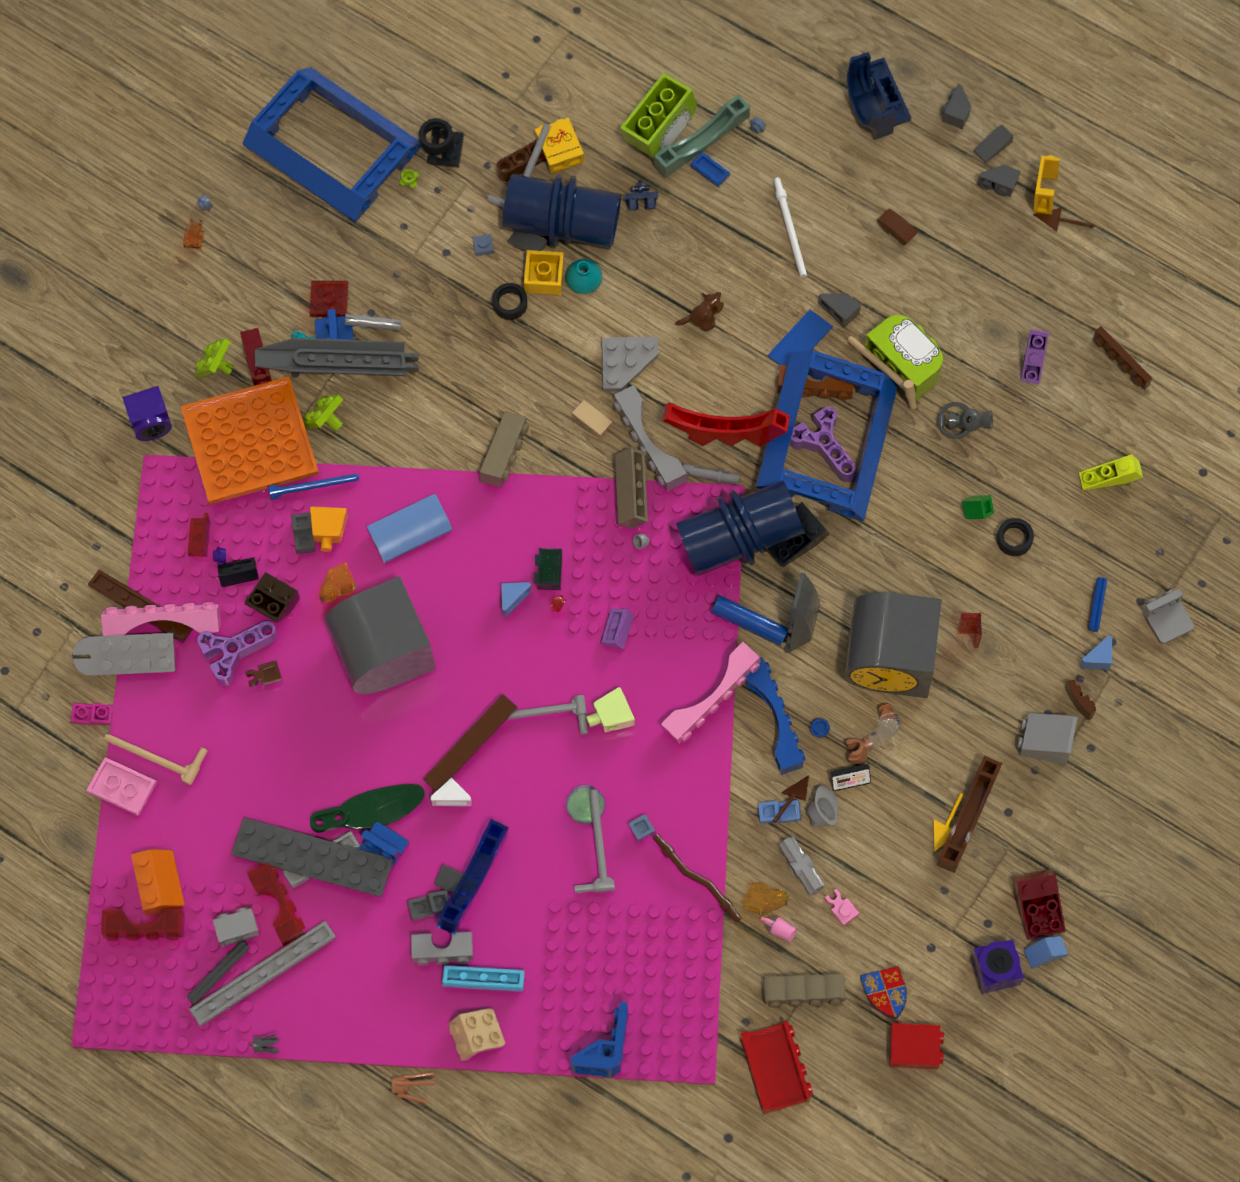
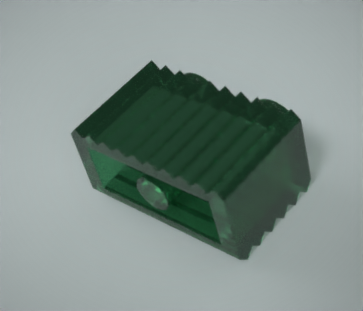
M539 548V554H535V566H538V572H534V584L538 585V590H561L563 558L561 548Z

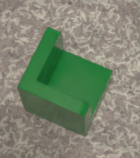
M991 495L970 496L962 501L965 519H985L994 514Z

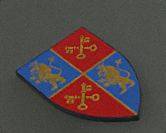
M899 966L860 975L866 996L871 1005L885 1016L897 1019L902 1013L907 1000V990Z

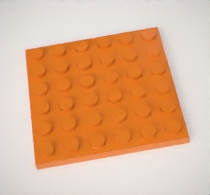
M290 377L180 406L209 505L265 490L270 485L276 484V486L319 475Z

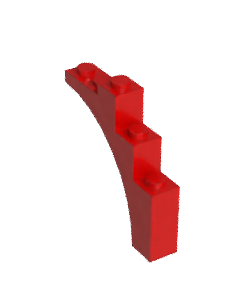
M669 402L665 405L662 421L689 434L688 439L702 446L715 439L730 446L746 439L760 447L788 431L790 415L774 408L767 412L750 416H715L691 411Z

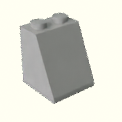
M1029 713L1027 719H1023L1021 730H1024V736L1019 738L1017 747L1021 749L1020 755L1066 765L1071 754L1078 717Z

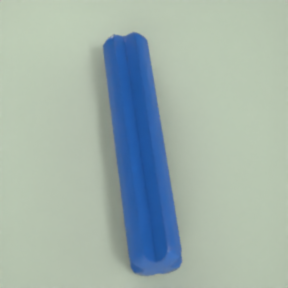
M1098 577L1096 580L1088 627L1089 631L1098 632L1107 585L1106 578Z

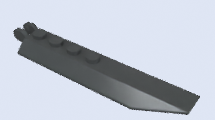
M291 338L255 349V367L304 373L406 376V372L419 371V365L405 363V361L417 362L419 356L414 353H405V342Z

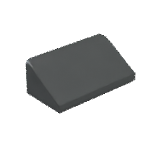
M446 865L442 866L434 885L447 890L467 902H470L479 886L477 881Z

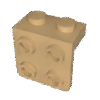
M491 1008L460 1014L449 1023V1030L454 1038L456 1050L460 1055L461 1061L470 1059L477 1052L500 1048L505 1045L497 1018Z

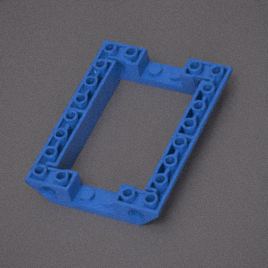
M312 67L298 70L253 119L242 143L243 146L355 223L378 198L377 189L396 168L402 170L421 149L418 139ZM313 89L316 93L391 143L351 190L273 137L279 130L278 121L297 100L303 103Z
M814 350L791 352L776 409L790 415L788 431L767 443L755 488L762 489L784 480L791 499L797 494L828 504V511L864 521L898 385L883 372ZM807 375L820 381L825 376H829L859 386L858 393L876 396L852 490L783 469Z

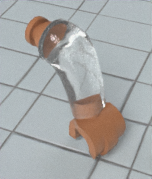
M884 704L879 707L881 716L878 719L879 724L871 733L863 738V741L856 738L846 740L849 751L858 749L849 755V763L855 766L863 764L867 760L866 750L871 751L889 740L898 731L900 717L897 713H894L891 704Z

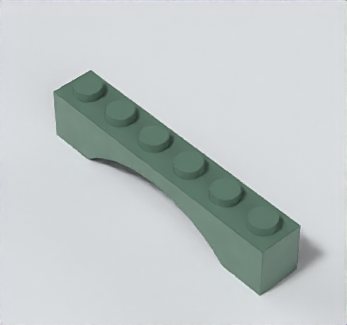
M738 94L724 104L719 112L697 132L680 142L666 146L655 154L654 166L667 178L750 117V106Z

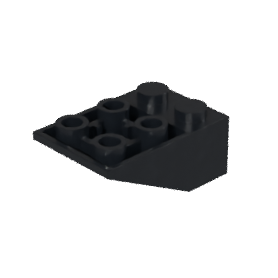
M803 502L797 505L795 509L805 534L768 548V551L782 567H785L817 546L829 535L827 529Z

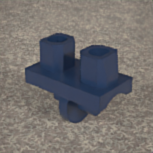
M638 180V186H631L632 192L639 191V193L625 194V202H627L629 211L639 210L638 201L645 200L646 209L656 208L658 191L643 192L650 190V185H642V180Z

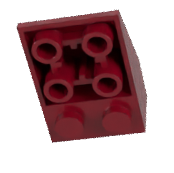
M1049 869L1012 877L1015 897L1027 940L1066 932L1056 874Z

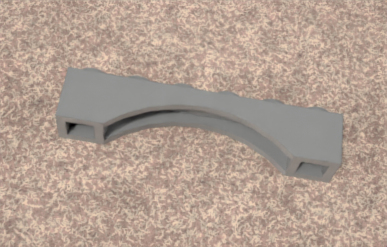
M633 385L614 394L615 402L613 406L616 412H620L623 416L622 421L625 427L630 428L633 441L639 443V450L645 452V456L649 460L648 466L652 472H656L659 485L661 487L664 486L666 491H670L686 483L687 473L678 458L672 457L658 449L646 435L642 426L643 399L636 387Z

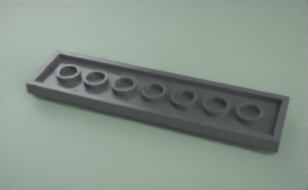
M243 818L231 854L233 857L286 870L301 876L304 875L315 880L380 898L383 897L394 862L392 858L389 860L381 855L248 818Z

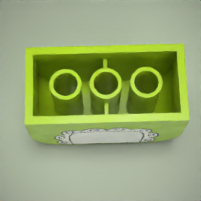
M663 73L620 127L624 140L654 159L655 154L675 142L693 118L697 107L693 90Z
M903 315L890 316L866 335L865 347L905 381L912 380L914 382L916 400L937 384L943 362L942 352L937 346L936 341L931 337L929 338L925 334L924 329L920 325H916L910 318Z

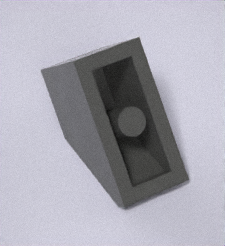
M821 293L818 298V305L844 328L860 314V302L848 294Z

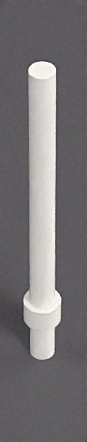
M777 177L773 179L776 199L780 203L799 275L801 278L807 276V272L786 201V190L783 189L781 179Z

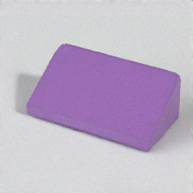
M611 609L601 640L602 645L624 649L634 617L629 610Z

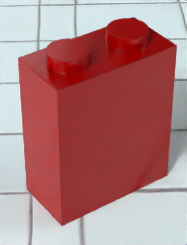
M892 1023L890 1028V1067L938 1070L940 1064H943L944 1052L940 1051V1044H944V1032L940 1031L941 1025Z

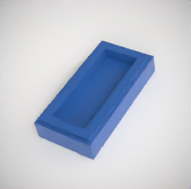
M703 152L690 164L692 169L718 188L730 176L729 171Z

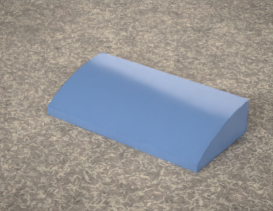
M436 494L367 526V531L384 563L453 531Z

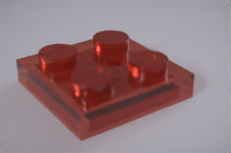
M311 280L310 317H328L329 309H335L337 317L345 316L348 313L349 282Z

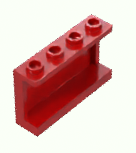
M787 1020L783 1021L780 1025L749 1033L746 1031L740 1033V1040L763 1114L809 1102L810 1095L813 1094L810 1082L806 1083L804 1077L807 1075L804 1063L800 1064L798 1056H801L799 1045L794 1044L792 1038L795 1037L793 1026L788 1025Z

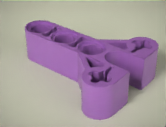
M825 407L813 416V423L819 429V432H811L805 423L802 422L793 428L789 445L796 450L803 448L818 452L841 481L849 482L854 478L855 464L833 437V427L837 419L836 410L832 407ZM825 440L828 444H821L820 441ZM836 454L839 458L834 459L831 455ZM849 469L851 472L845 473L842 470Z
M264 621L232 638L214 636L211 632L205 631L199 634L197 641L206 660L218 654L224 655L222 659L211 664L210 668L217 682L222 686H228L234 680L233 673L240 659L275 642L277 631L272 622ZM266 630H272L270 635L263 634ZM248 639H255L252 644L246 643ZM206 641L210 643L211 648H209V646L206 645ZM232 647L238 648L237 651L233 653L228 652L229 649ZM220 669H222L227 676L223 677Z

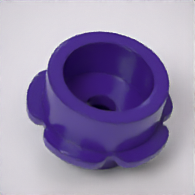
M217 547L216 550H213V561L217 562V565L226 563L225 548Z

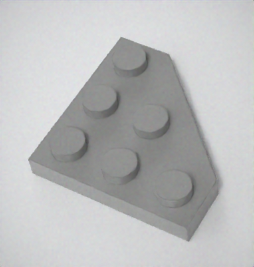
M658 337L602 338L603 392L623 391L628 383L639 376L645 370V367L658 357Z

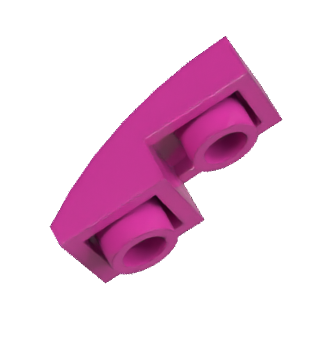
M73 703L70 723L110 725L112 705Z

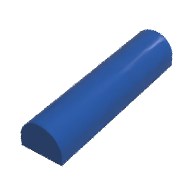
M721 595L718 596L711 611L712 614L778 646H781L789 629Z

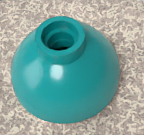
M578 259L572 262L566 271L567 285L576 293H592L602 283L601 268L593 260ZM582 269H586V270H587V272H584V273H583V272H580V271H581Z

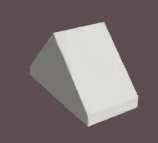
M452 778L431 796L432 806H472L471 797Z

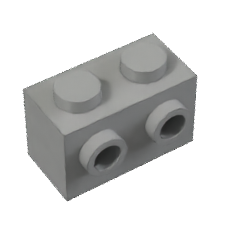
M241 908L236 913L230 915L221 914L217 916V919L213 920L221 947L260 935L251 908Z

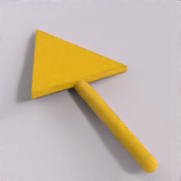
M962 793L959 794L945 825L933 819L934 852L946 843L952 828L949 825L963 797Z

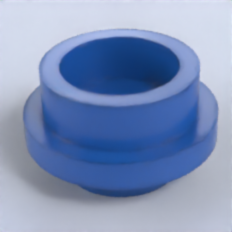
M818 718L811 723L810 730L815 737L822 738L828 735L830 725L825 719Z

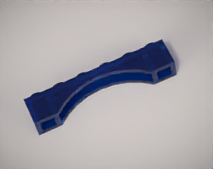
M490 820L463 877L438 917V928L453 935L457 933L508 836L509 827L495 820Z

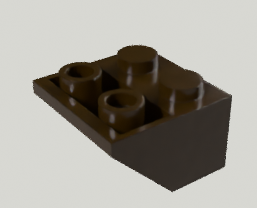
M265 572L244 604L278 623L292 612L300 600V596L296 589Z

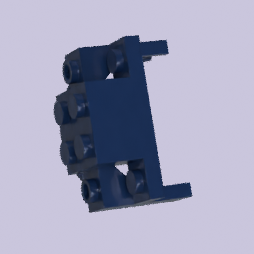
M869 52L851 57L847 70V88L851 105L858 120L865 127L873 131L876 139L893 134L894 126L911 121V115L885 58L871 61Z

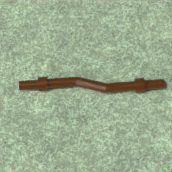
M659 834L654 836L653 840L662 849L663 855L666 858L669 857L684 876L705 886L720 903L721 909L724 912L727 911L736 923L742 919L734 909V904L729 898L726 899L712 881L688 869L675 854V849L670 844L668 845Z

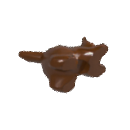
M716 292V294L702 293L704 301L695 307L690 315L678 320L675 324L684 325L692 322L704 331L713 329L715 326L714 315L721 312L724 307V302H720L721 292Z

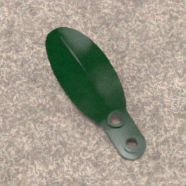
M415 784L388 786L367 791L350 798L340 807L315 812L310 817V827L314 832L322 833L342 827L349 829H371L376 822L385 826L402 819L415 810L422 802L425 791L421 786ZM341 816L342 820L337 821L335 818ZM322 821L323 825L318 826L316 825V822Z

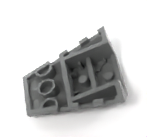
M805 573L800 575L791 612L785 653H790L812 640L820 608V600L814 585Z

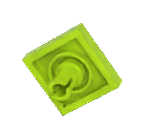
M223 338L207 344L203 351L205 353L203 358L195 366L196 371L194 375L198 378H203L214 374L217 368L226 375H229L234 365L224 360L223 356L231 342Z
M339 395L322 396L319 398L314 410H310L304 417L305 428H321L326 422L333 431H337L343 422L332 413L343 399Z

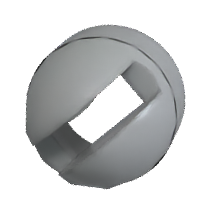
M646 534L634 535L633 544L636 549H644L649 545L650 539L647 538Z

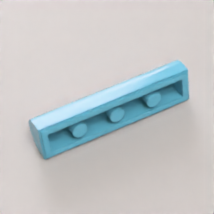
M444 966L442 986L523 992L525 973L524 970Z

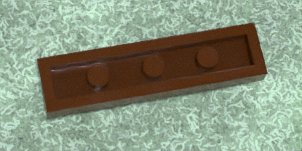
M1100 326L1095 331L1093 337L1095 343L1107 352L1110 359L1115 360L1120 365L1124 373H1128L1133 378L1137 386H1141L1144 390L1148 388L1152 377Z

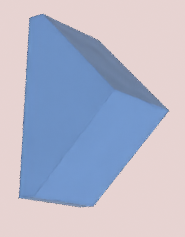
M529 582L501 583L502 611L505 618L532 592V585Z
M1109 635L1081 660L1079 666L1082 669L1110 670L1112 665V637Z
M1061 936L1044 938L1024 950L1031 969L1069 955Z

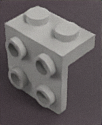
M1180 589L1176 591L1169 590L1163 594V597L1149 600L1144 608L1143 614L1161 644L1172 641L1194 629L1192 620L1181 604L1183 593Z

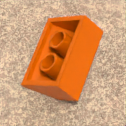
M150 849L131 854L141 904L146 916L185 907L173 850Z

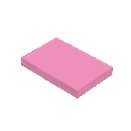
M104 757L86 792L139 817L157 781Z

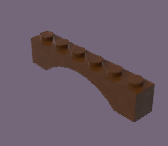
M984 755L964 804L938 859L937 866L952 873L956 872L1002 766L1001 762Z

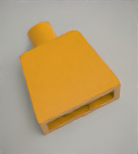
M310 507L314 542L321 543V551L331 552L332 543L342 542L348 520L347 508Z

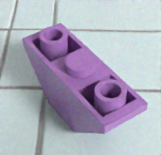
M1030 329L1023 363L1022 382L1040 384L1049 332Z

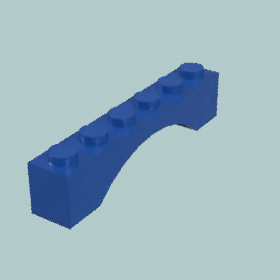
M761 657L760 667L754 673L750 672L746 676L745 684L748 689L755 692L766 702L776 719L779 738L774 759L780 774L783 775L803 768V763L806 759L803 750H799L797 746L799 740L796 732L791 731V719L788 714L785 715L784 701L782 697L777 695V683L775 679L771 680L769 663H765L763 657Z

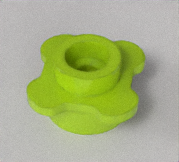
M410 169L403 170L401 172L402 179L399 181V184L403 187L410 186L415 188L419 173Z

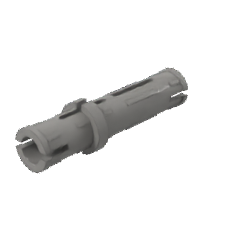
M346 314L344 326L400 331L401 319L369 317L366 314H362V316Z
M687 463L683 465L687 476L709 479L720 484L721 482L734 485L739 483L740 473L724 471L722 468L712 469Z

